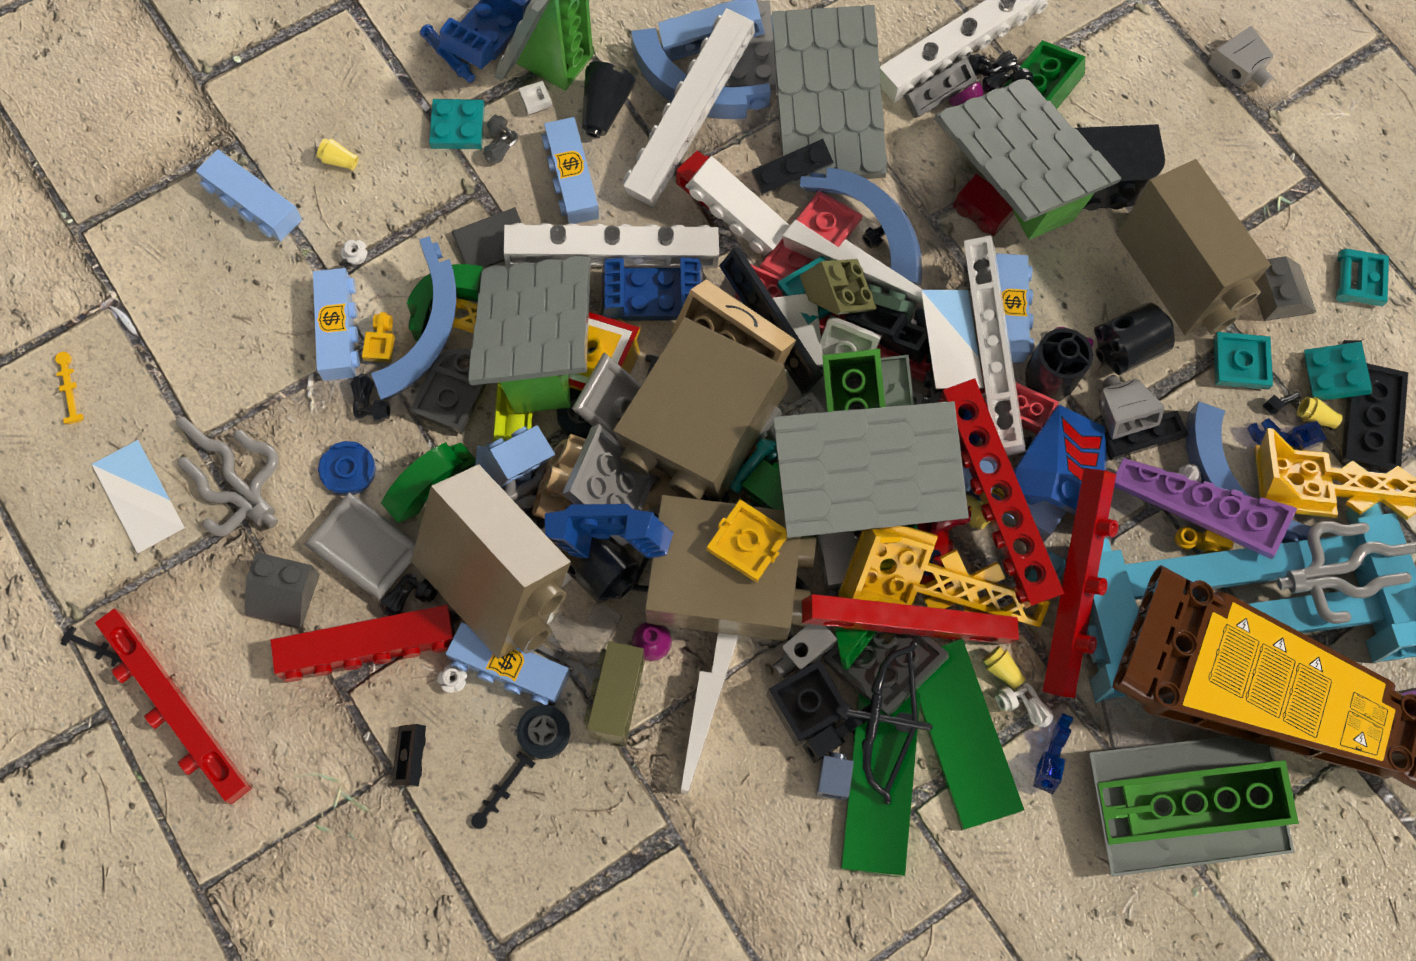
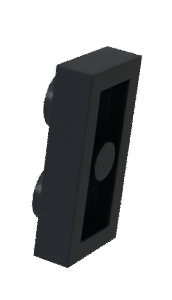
M410 724L399 726L391 786L400 788L419 786L422 775L423 749L426 744L425 725Z

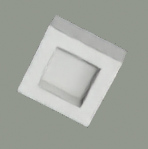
M543 81L519 88V94L528 115L552 107L551 99Z

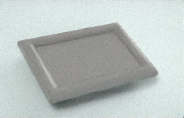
M603 353L572 410L590 425L600 424L618 441L613 430L642 385L611 357Z
M348 492L304 545L380 601L411 563L416 541Z

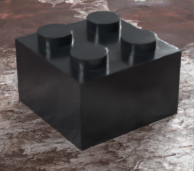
M820 660L772 686L767 691V698L795 746L800 745L829 726L844 719L836 712V708L846 705Z

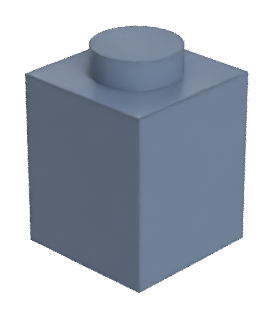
M830 752L829 756H824L821 759L816 795L844 801L849 798L854 761L847 760V755Z

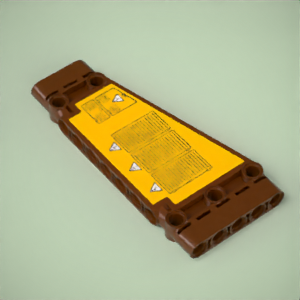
M1162 565L1156 568L1148 582L1113 681V688L1138 701L1147 713L1154 716L1365 772L1384 779L1392 777L1416 790L1415 694L1403 695L1395 691L1396 685L1389 679L1230 594L1223 592L1214 593L1212 587L1204 581L1192 582Z

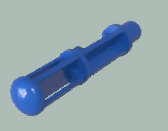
M424 25L420 29L421 37L425 38L436 50V53L451 66L459 77H463L468 83L473 82L475 75L470 71V66L467 63H463L455 54L440 48V35L433 29L432 25Z

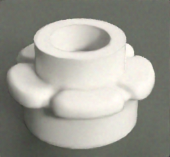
M361 240L347 241L344 244V248L341 249L342 258L352 265L363 263L367 257L366 244Z
M449 664L444 667L443 671H440L438 683L442 685V690L447 693L458 692L466 685L467 673ZM451 676H455L454 681H450Z

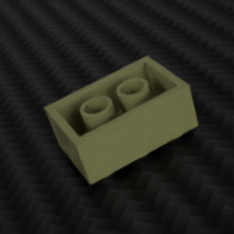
M608 641L607 649H601L598 660L601 672L600 678H594L591 688L594 703L593 707H587L584 717V725H586V730H588L591 739L626 746L645 665L644 648Z

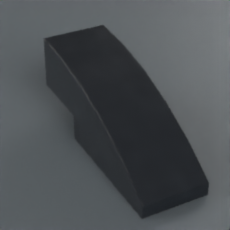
M875 304L876 309L873 311L848 313L845 317L847 322L882 335L879 344L895 353L908 355L909 359L921 363L927 354L929 347L927 328L908 322L905 314Z

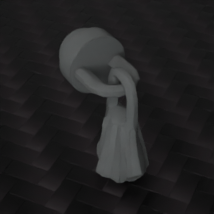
M496 114L489 119L487 127L494 136L500 134L502 136L497 141L485 146L483 153L485 160L493 164L500 163L506 152L519 138L515 131H511L506 127L508 120ZM507 138L510 142L507 143L504 140Z

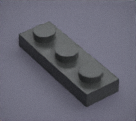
M965 57L903 96L914 118H917L969 86L977 78L968 58Z

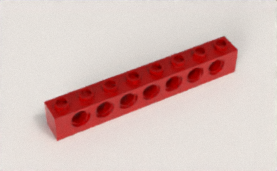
M974 378L942 390L938 402L955 401L959 442L962 451V465L965 469L969 468L972 479H970L971 488L975 495H980L983 503L981 506L982 515L986 522H991L994 530L992 533L993 542L997 549H1002L1005 556L1003 560L1005 571L1008 576H1013L1016 583L1014 592L1020 604L1024 603L1025 608L1064 594L976 379ZM958 410H969L972 419L963 420L958 415ZM978 435L982 439V446H973L969 441V436ZM980 462H990L993 466V473L983 472L980 468ZM998 487L1002 489L1004 499H994L991 495V488ZM1003 514H1010L1014 517V527H1007L1003 524ZM1019 540L1025 544L1026 553L1024 555L1014 551V541ZM1026 567L1033 568L1037 572L1036 582H1030L1025 578L1024 571Z

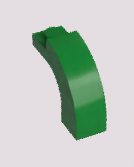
M470 264L452 265L456 285V298L478 302L483 266ZM430 273L418 282L406 303L411 314L408 325L409 331L412 332L417 342L428 324L432 311L433 283Z
M445 442L431 449L406 468L390 486L381 504L398 523L414 517L420 513L428 500L432 485L474 467L476 458L461 442L453 446H449Z

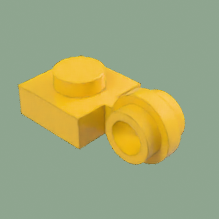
M380 312L374 315L373 329L377 330V332L365 333L362 353L364 361L392 362L395 336L393 333H387V331H392L393 317L388 315L387 312Z
M1190 527L1180 528L1174 536L1175 543L1181 549L1190 550L1195 547V549L1203 550L1205 554L1229 551L1234 545L1233 541L1209 530L1200 533Z

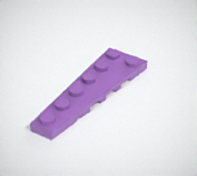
M1126 458L1123 459L1116 472L1114 487L1270 559H1273L1297 510V508L1262 497L1260 499L1243 495V492L1234 489L1229 491L1218 488L1213 483L1206 481L1201 483L1187 479L1185 475L1166 472L1163 469Z

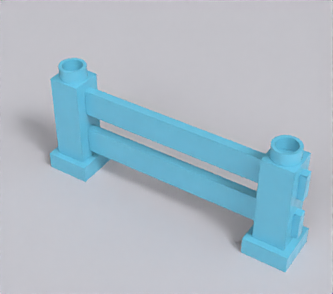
M1379 502L1361 515L1351 508L1345 512L1349 524L1367 523L1369 525L1367 533L1353 536L1320 538L1324 551V565L1348 561L1354 550L1359 545L1367 542L1378 541L1388 545L1406 543L1396 513L1384 514ZM1105 538L1097 577L1105 578L1108 587L1103 596L1094 594L1087 635L1094 636L1097 640V647L1094 653L1091 654L1093 663H1097L1099 671L1089 680L1095 703L1130 698L1113 688V681L1138 613L1135 600L1143 599L1150 577L1158 566L1162 565L1192 582L1204 581L1212 589L1277 581L1278 578L1286 577L1287 571L1304 569L1312 563V554L1308 540L1281 543L1273 559L1244 548L1125 564L1122 551H1112L1109 539ZM1370 553L1365 556L1361 565L1354 570L1359 587H1364L1374 578L1407 572L1412 576L1411 581L1407 584L1381 588L1373 596L1364 599L1347 596L1341 591L1324 593L1331 611H1347L1351 614V620L1346 623L1332 624L1323 620L1315 608L1312 595L1249 604L1301 633L1372 624L1376 635L1365 641L1372 663L1416 657V567L1411 554L1387 557L1377 553Z

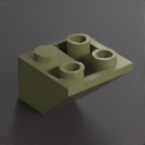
M858 259L821 261L800 275L808 300L835 314L866 312L876 309L872 293L869 290Z

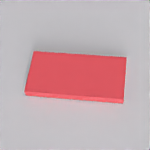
M818 191L796 220L839 247L861 222L862 214L827 194ZM782 238L774 250L760 264V268L785 278L814 260L784 247Z

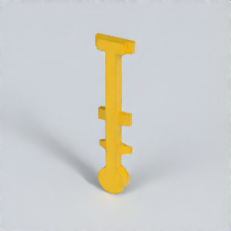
M59 352L55 357V361L61 366L62 371L57 372L56 376H63L64 385L59 386V391L66 392L70 417L63 418L64 424L81 422L84 416L83 414L77 415L73 389L77 388L76 382L71 383L70 377L74 369H69L68 366L72 358L67 352Z

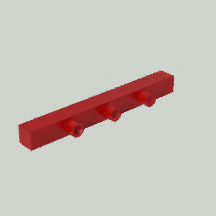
M1084 468L1062 584L1064 594L1060 595L1042 691L1062 697L1075 698L1083 652L1092 654L1097 647L1096 637L1087 635L1094 594L1103 596L1108 587L1105 578L1097 577L1105 536L1113 538L1118 532V522L1108 519L1116 474L1106 470Z
M811 594L802 599L803 624L948 638L950 640H960L963 638V640L996 644H1009L1019 640L1018 617L816 594Z
M114 608L95 622L96 626L123 661L111 670L112 674L122 684L134 676L155 705L152 710L144 715L146 721L154 729L167 722L189 753L177 761L181 769L187 775H190L200 767L223 800L229 804L235 803L252 789L249 783L125 615Z

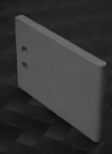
M516 207L452 230L464 264L483 266L484 269L505 261L504 225L522 223Z

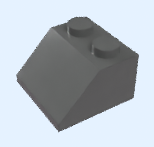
M1287 256L1267 259L1271 265L1255 283L1261 291L1256 298L1264 321L1314 314L1316 308L1300 264Z
M256 552L246 578L244 614L302 629L320 574L312 565Z

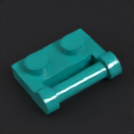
M1353 249L1338 251L1340 281L1339 289L1336 291V300L1339 302L1353 301L1383 307L1388 302L1389 256ZM1352 262L1358 263L1357 289H1351Z
M762 438L758 441L756 450L741 467L729 488L736 493H740L741 490H744L742 484L763 459L771 465L777 462L778 452L775 441Z

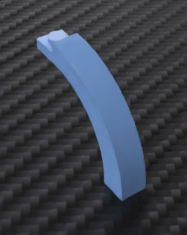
M656 28L631 31V47L640 71L649 84L672 103L677 85L680 81L684 82L687 74L667 57L659 42ZM769 83L744 87H723L707 117L745 119L747 109L759 110L769 107L771 95Z
M827 167L826 178L825 174L810 173V177L801 176L800 187L806 191H821L845 195L862 202L876 216L886 234L891 254V269L915 285H922V257L916 233L909 218L891 196L866 178L842 169Z
M430 236L419 239L433 283V304L430 318L422 336L405 356L390 366L371 373L381 400H386L403 392L420 380L441 355L451 334L456 310L454 272L450 259L442 262L438 261L443 256L438 242L432 243Z
M1198 401L1189 411L1186 422V430L1189 435L1185 439L1189 464H1195L1199 467L1202 478L1201 483L1206 481L1215 484V487L1229 491L1234 489L1243 492V495L1250 496L1233 476L1224 456L1221 429L1225 410ZM1292 520L1282 543L1307 540L1311 527Z

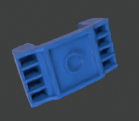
M480 0L461 22L451 17L440 29L439 47L482 70L507 47L515 34L517 24L523 19L525 10L531 0Z
M624 258L605 259L602 267V316L623 319L625 321H676L690 290L703 282V268L700 259L680 258V268H624Z
M574 504L564 511L545 513V535L559 547H562L564 551H567L569 555L580 558H589L592 537L608 539L609 535H619L625 538L627 542L646 558H655L667 555L673 536V531H670L663 522L659 521V518L655 517L653 512L634 510L628 504Z

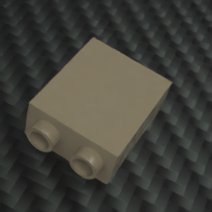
M1197 159L1151 179L1117 233V236L1184 335L1205 326L1210 335H1213L1233 324L1239 318L1235 310L1247 305L1261 293L1255 283L1271 265Z
M684 317L613 430L619 443L626 448L620 460L630 469L647 477L650 476L654 468L673 477L669 486L685 498L700 500L705 493L721 502L757 442V438L775 406L778 407L788 390L785 366Z
M479 464L431 486L411 562L497 659L517 648H520L525 654L533 652L548 639L552 632L547 621L550 614L562 604L566 597V592L561 586L571 561Z
M662 495L659 521L663 522L670 531H673V536L667 555L655 557L652 560L645 608L646 623L786 642L791 624L806 626V624L802 623V599L810 596V591L795 589L797 567L812 569L816 535L787 538L778 551L780 554L775 559V562L770 563L756 583L706 551L707 546L719 530L717 527L723 518L727 519L736 504ZM751 506L786 528L784 510Z

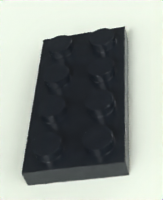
M1367 363L1372 392L1369 395L1347 397L1341 462L1348 464L1354 461L1361 467L1388 473L1397 466L1401 467L1408 372Z

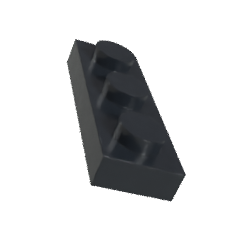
M821 139L755 168L751 173L763 196L801 179V176H808L810 173L824 169L834 162L824 139Z

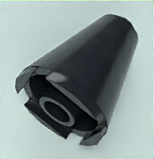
M602 61L589 62V66L587 65L585 69L582 128L586 131V135L593 138H600V136H605L608 133L635 84V78L630 72L623 68L621 72L613 69L614 64Z

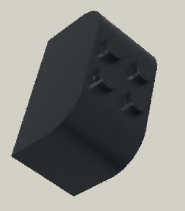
M1159 124L1075 128L1095 151L1098 150L1121 177L1118 183L1095 192L1083 209L1093 211L1099 208H1112L1117 210L1134 206L1149 181L1158 177L1165 165V154Z

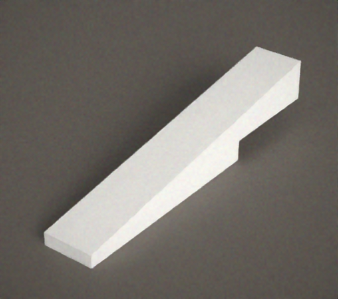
M796 219L783 234L784 247L815 260L820 256H823L826 261L858 259L867 283L883 287L882 291L888 294L890 290L906 294V300L916 302V307L924 310L921 293L923 289L846 239L837 247Z
M718 633L712 673L700 671L681 786L682 794L689 793L739 635Z

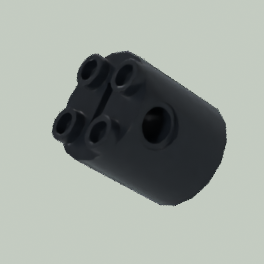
M1151 302L1145 303L1094 328L1098 348L1095 350L1096 356L1101 363L1106 362L1117 375L1124 374L1170 352L1175 343L1172 320L1159 306Z
M1058 328L1046 333L1026 365L1025 385L1057 401H1061L1070 395L1092 365L1094 354L1087 338L1078 331L1069 328Z
M610 535L608 539L591 538L589 558L571 556L567 551H562L571 561L567 573L597 603H603L608 599H621L635 584L639 561Z

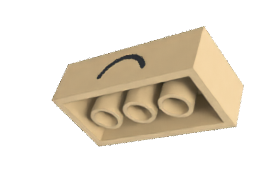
M707 279L690 290L671 331V334L674 335L682 320L686 317L781 364H784L796 342V339Z

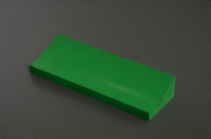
M1041 40L1020 67L1021 69L1027 68L1033 74V85L1047 101H1050L1058 109L1085 75L1086 56ZM1012 78L1003 87L1010 85Z
M962 638L941 646L949 653V658L916 690V693H921L920 711L924 722L930 723L933 726V729L927 730L961 830L963 831L1024 811V807Z
M858 692L856 710H862L871 703ZM916 693L918 721L921 693ZM909 697L891 716L896 717L900 712L912 714L911 698ZM866 722L854 730L851 758L854 764L849 798H847L840 869L901 878L906 874L918 729L915 731L889 792L892 799L891 803L887 805L884 802V797L868 784L863 770L862 741L866 739ZM879 722L877 737L873 745L871 770L875 781L885 789L908 733L897 731L894 724Z

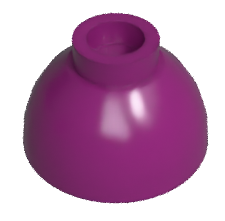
M976 82L951 97L949 100L951 106H958L969 99L983 96L981 83Z
M644 622L635 629L632 636V646L644 648L645 660L657 661L665 657L670 651L672 637L666 626Z

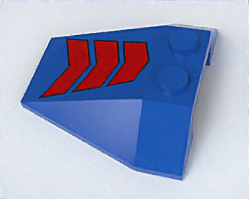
M1057 405L1014 468V473L1026 502L1033 505L1046 501L1075 515L1084 468L1107 471L1105 427L1062 405Z

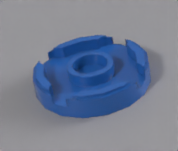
M343 441L335 443L320 458L318 466L320 480L329 491L336 495L346 496L348 492L352 495L359 494L369 487L375 477L376 465L374 457L367 448L358 442Z

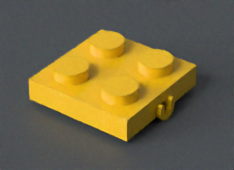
M739 500L727 519L723 518L717 527L719 530L707 546L706 551L757 583L770 563H774L777 556H779L780 553L778 551L787 540V531L780 524L744 501Z

